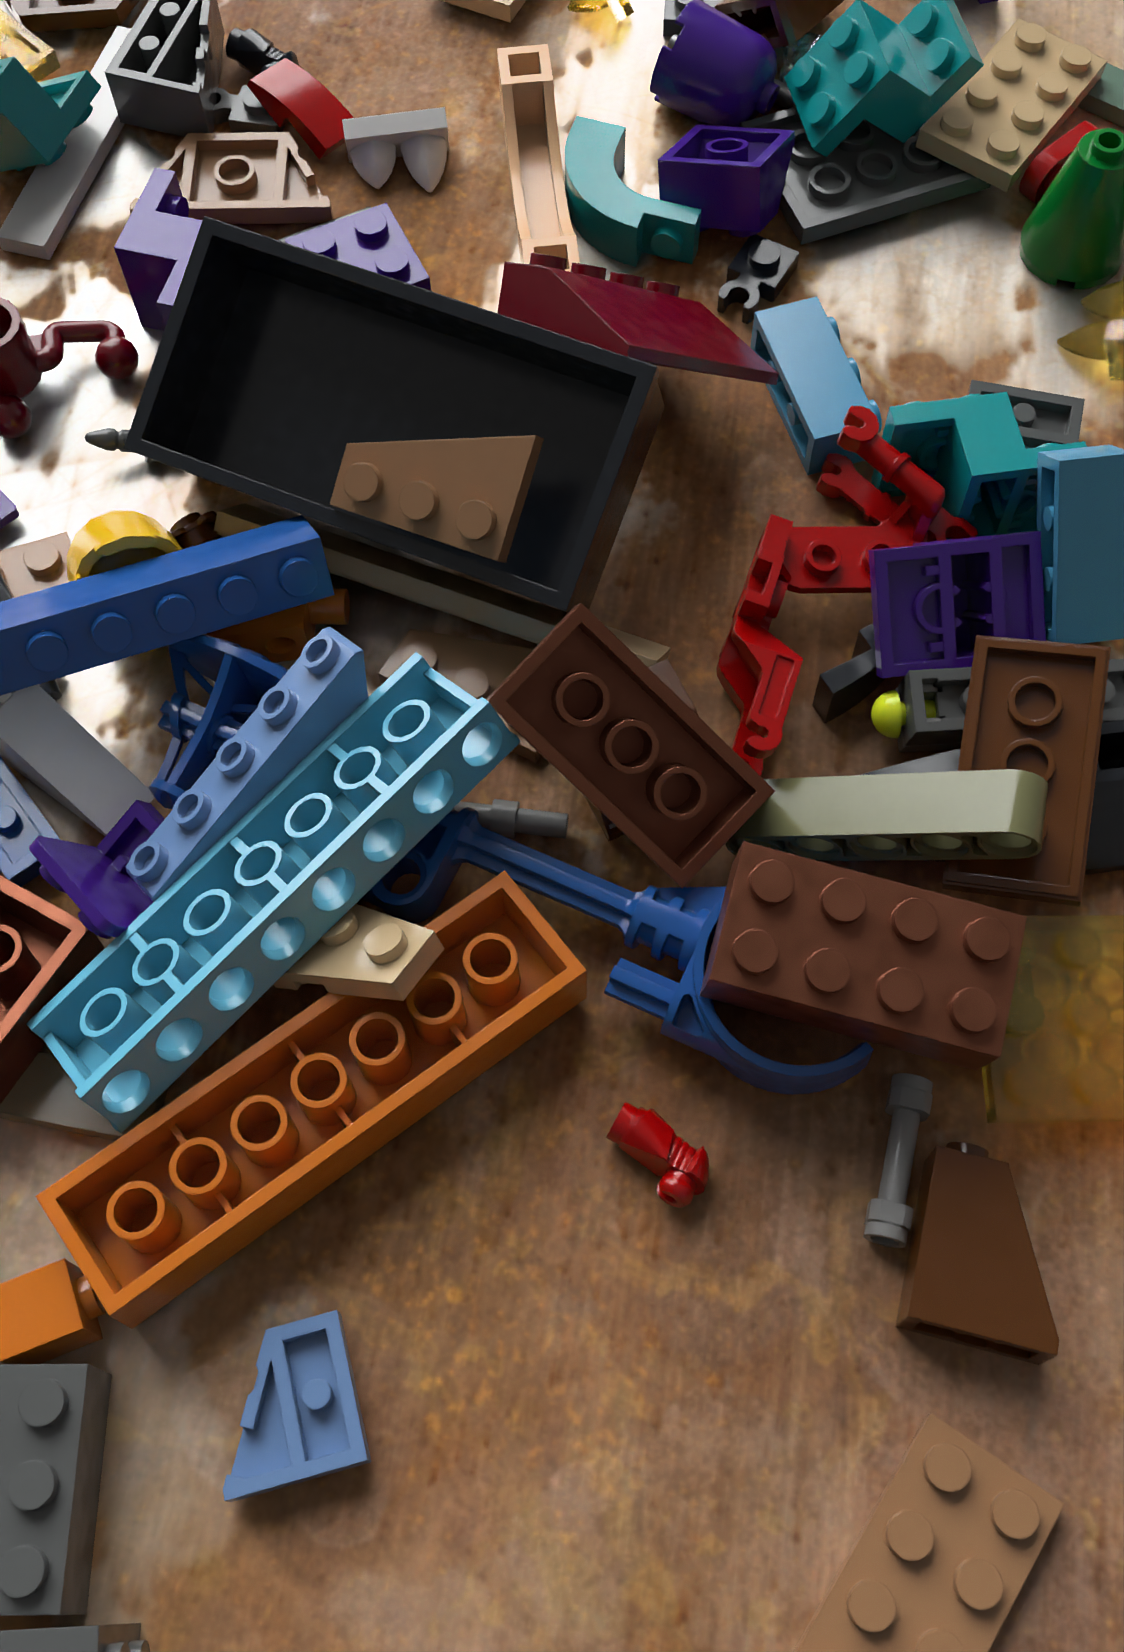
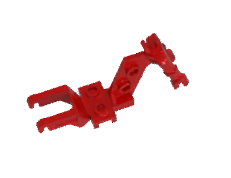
M851 406L843 419L845 427L842 428L837 444L844 450L857 453L883 475L882 479L887 483L890 481L906 494L905 500L898 506L890 499V494L886 491L882 493L860 475L849 458L838 453H829L821 467L824 473L820 475L816 484V490L823 496L830 498L843 496L863 513V519L867 522L872 520L877 526L792 527L793 521L770 514L757 544L741 595L735 606L728 635L720 651L716 674L722 687L740 712V721L731 748L760 776L763 771V759L771 756L781 742L783 723L803 661L801 656L768 632L772 618L775 619L777 617L786 590L798 594L871 593L868 550L913 546V543L947 540L946 538L976 537L978 534L977 529L964 518L952 516L942 507L945 499L944 487L911 461L912 456L907 452L900 453L878 435L879 421L877 416L870 409L863 406Z

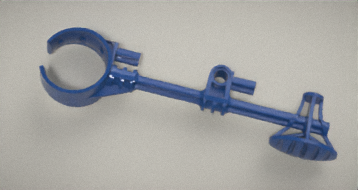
M205 634L168 645L177 692L173 693L170 701L165 700L162 704L160 711L163 716L158 726L160 729L172 733L173 736L158 775L148 787L154 798L164 808L173 809L177 799L193 786L216 758L220 747L237 733L257 709L263 695L269 689L276 686L288 669L271 662L266 656L254 650L242 648L237 643ZM185 671L210 695L206 708L189 700ZM202 675L206 676L207 678L215 682L214 688L207 682V680ZM190 741L176 764L183 742ZM470 807L463 808L460 812L453 808L362 897V900L382 908L387 915L413 924L421 923L431 917L438 909L462 863L472 864L495 875L505 870L516 884L618 928L623 934L625 946L635 949L639 944H643L651 948V957L658 961H661L666 955L679 960L678 969L684 971L680 983L620 957L617 966L614 965L610 973L609 982L604 994L662 1019L663 1024L660 1034L716 1058L722 1066L742 1081L766 1091L780 1094H809L833 1088L849 1080L864 1069L874 1050L867 1042H861L852 1050L831 1062L816 1065H791L770 1060L748 1049L722 1024L717 1016L712 999L699 996L726 887L657 888L650 885L642 892H632L483 828L479 823L478 812ZM411 873L421 876L418 885L412 891L400 895L391 893L392 886L399 877Z

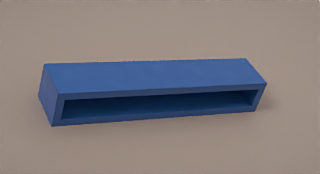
M300 515L0 602V696L335 595L321 538L304 516Z

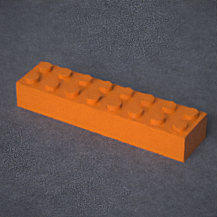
M505 870L424 926V928L435 931L444 950L404 1001L327 993L35 1196L110 1317L131 1329L138 1326L587 998V970Z

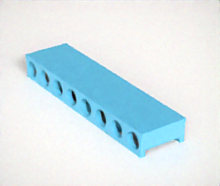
M415 652L26 1024L31 1031L44 1040L77 1087L75 1093L78 1097L107 1118L114 1129L122 1133L521 741L517 735L509 731L489 701L483 697L476 699L432 669L423 656Z

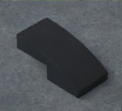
M873 624L859 630L850 660L819 675L812 706L824 723L835 719L860 703L886 679L877 676Z

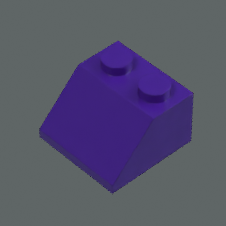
M695 125L658 159L659 199L701 209L700 232L709 228L726 229L730 235L736 237H748L761 232L778 213L795 142V130Z

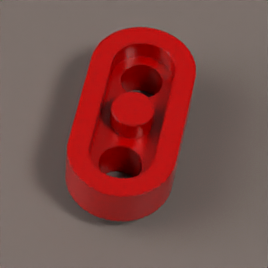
M1083 121L1042 150L1026 169L1019 185V192L1037 205L1080 139L1088 132L1098 130L1099 128L1089 121Z

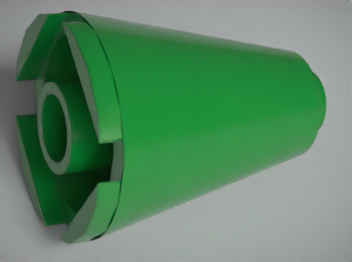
M1104 128L1093 130L1080 139L1022 228L1019 246L1020 257L1028 270L1045 283L1056 286L1058 279L1076 282L1073 289H1089L1103 285L1114 277L1124 261V134L1116 129Z

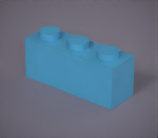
M817 296L755 312L750 348L779 373L777 385L766 384V387L807 475L822 472L821 467L829 453H838L846 456L852 463L864 461L857 453L844 450L837 444L842 428L845 427L843 419L851 406H863L870 409L877 416L879 421L878 433H880L882 428L881 414L877 403L874 400H868L861 386V377L856 361L852 357L847 358L841 346L839 328L835 319L827 317Z
M1100 445L1038 452L1036 531H1041L1046 640L1081 644L1124 639V449L1113 445Z

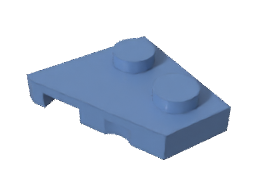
M334 1310L266 1329L256 1363L258 1369L257 1379L253 1391L247 1397L240 1423L243 1431L231 1475H226L223 1486L224 1500L227 1502L238 1501L371 1462L340 1312Z

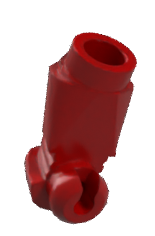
M625 1101L606 1138L618 1144L620 1149L653 1174L662 1177L656 1188L659 1197L665 1203L677 1208L686 1207L692 1202L693 1195H699L705 1191L708 1182L709 1158L704 1146L696 1150L687 1141H683V1138L677 1136L674 1129L653 1108L649 1110L641 1106L637 1108Z

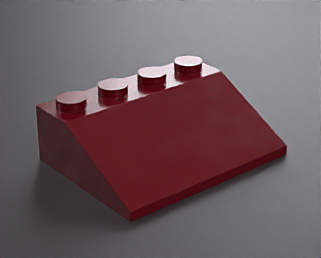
M531 253L529 264L506 261L504 263L498 314L651 365L777 385L779 373L701 302L678 297L680 286L647 281L646 289H643L644 277L610 272V278L607 281L605 280L606 268L572 263L571 271L569 272L565 271L567 259L539 253Z

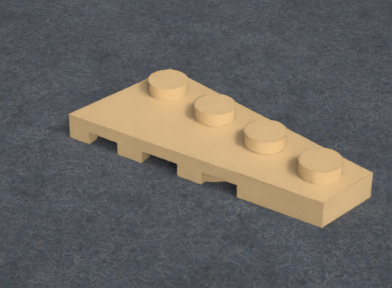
M355 904L274 983V986L276 988L298 990L302 984H322L328 993L404 1001L442 953L444 947L433 930Z

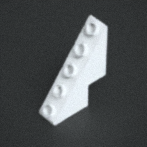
M39 685L0 696L1 758L6 764L101 834L106 836L135 800L150 803L154 799L147 786Z

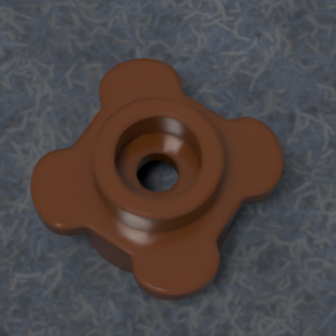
M209 511L203 515L199 512L190 513L179 519L170 529L171 534L182 549L223 538L217 531H214L217 516L215 511Z

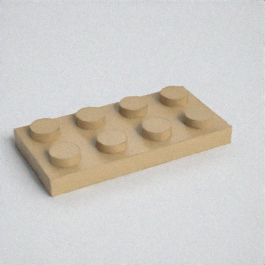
M1020 18L1016 20L982 59L984 66L920 129L915 146L1005 192L1011 188L1100 80L1108 61L1091 53L1088 48L1082 45L1072 44L1047 32L1042 26L1028 23Z

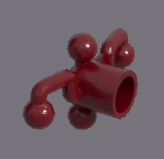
M0 297V437L16 439L30 429L32 422L31 411L22 399L32 393L40 382L43 372L51 371L59 366L64 357V343L100 342L96 347L94 356L97 368L101 373L115 380H123L130 377L137 370L139 354L133 343L126 339L123 329L118 324L106 320L57 321L47 325L42 334L29 335L26 323L22 320L18 309L9 300Z

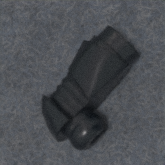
M234 28L228 36L226 43L227 57L237 61L240 67L255 76L284 58L299 66L298 58L293 51L284 53L275 48L273 42L253 28L245 31Z

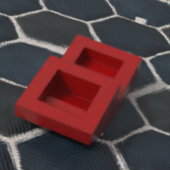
M284 58L249 80L247 87L276 124L281 128L290 122L319 160L345 143L342 119L354 117L323 84L297 64Z

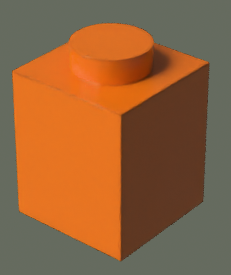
M64 1258L0 1283V1364H42L103 1339L98 1317L106 1314V1310L78 1266Z

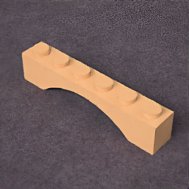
M548 44L497 48L500 104L520 261L522 264H529L531 253L567 259L565 271L570 272L572 263H580L577 238L571 224L565 192Z

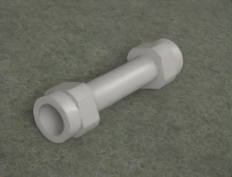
M898 1073L892 1076L885 1112L892 1116L878 1198L871 1199L868 1203L863 1237L866 1240L894 1248L906 1247L908 1232L911 1228L914 1209L906 1205L919 1124L926 1121L929 1117L933 1098V1083L924 1077L914 1074Z

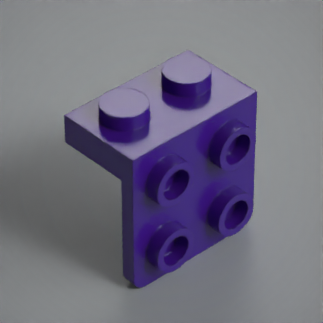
M135 800L97 847L38 836L29 846V850L42 865L39 868L41 876L51 886L66 893L79 907L78 917L86 928L105 939L119 937L153 903L151 898L126 872L125 866L129 863L136 848L149 839L165 818L151 803Z

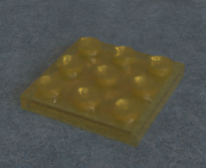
M1124 915L1027 916L1001 1058L982 1067L987 1123L1124 1121Z

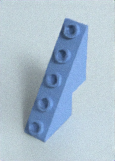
M331 627L322 629L318 635L309 640L304 646L301 656L276 686L269 689L263 695L257 709L237 733L220 747L216 758L193 786L177 799L169 815L149 839L136 848L129 863L125 866L126 872L153 902L368 698L363 649Z

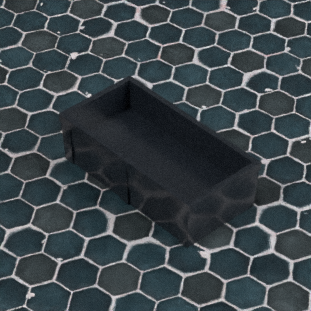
M204 216L123 449L569 613L579 603H582L587 609L591 606L665 405L657 382L659 377L657 366ZM537 435L544 438L506 563L495 561L330 505L347 443Z

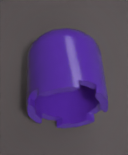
M700 0L690 1L675 20V24L683 27L677 37L673 48L670 49L663 45L659 52L650 84V92L656 94L654 100L696 121L712 126L740 127V122L754 119L759 113L764 116L767 115L772 109L780 90V86L774 83L777 73V56L772 44L757 32Z

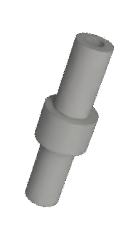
M494 799L492 805L460 801L454 807V810L459 812L466 807L476 810L479 815V823L483 828L510 839H515L517 833L566 839L569 814L524 809L520 808V802L501 799Z

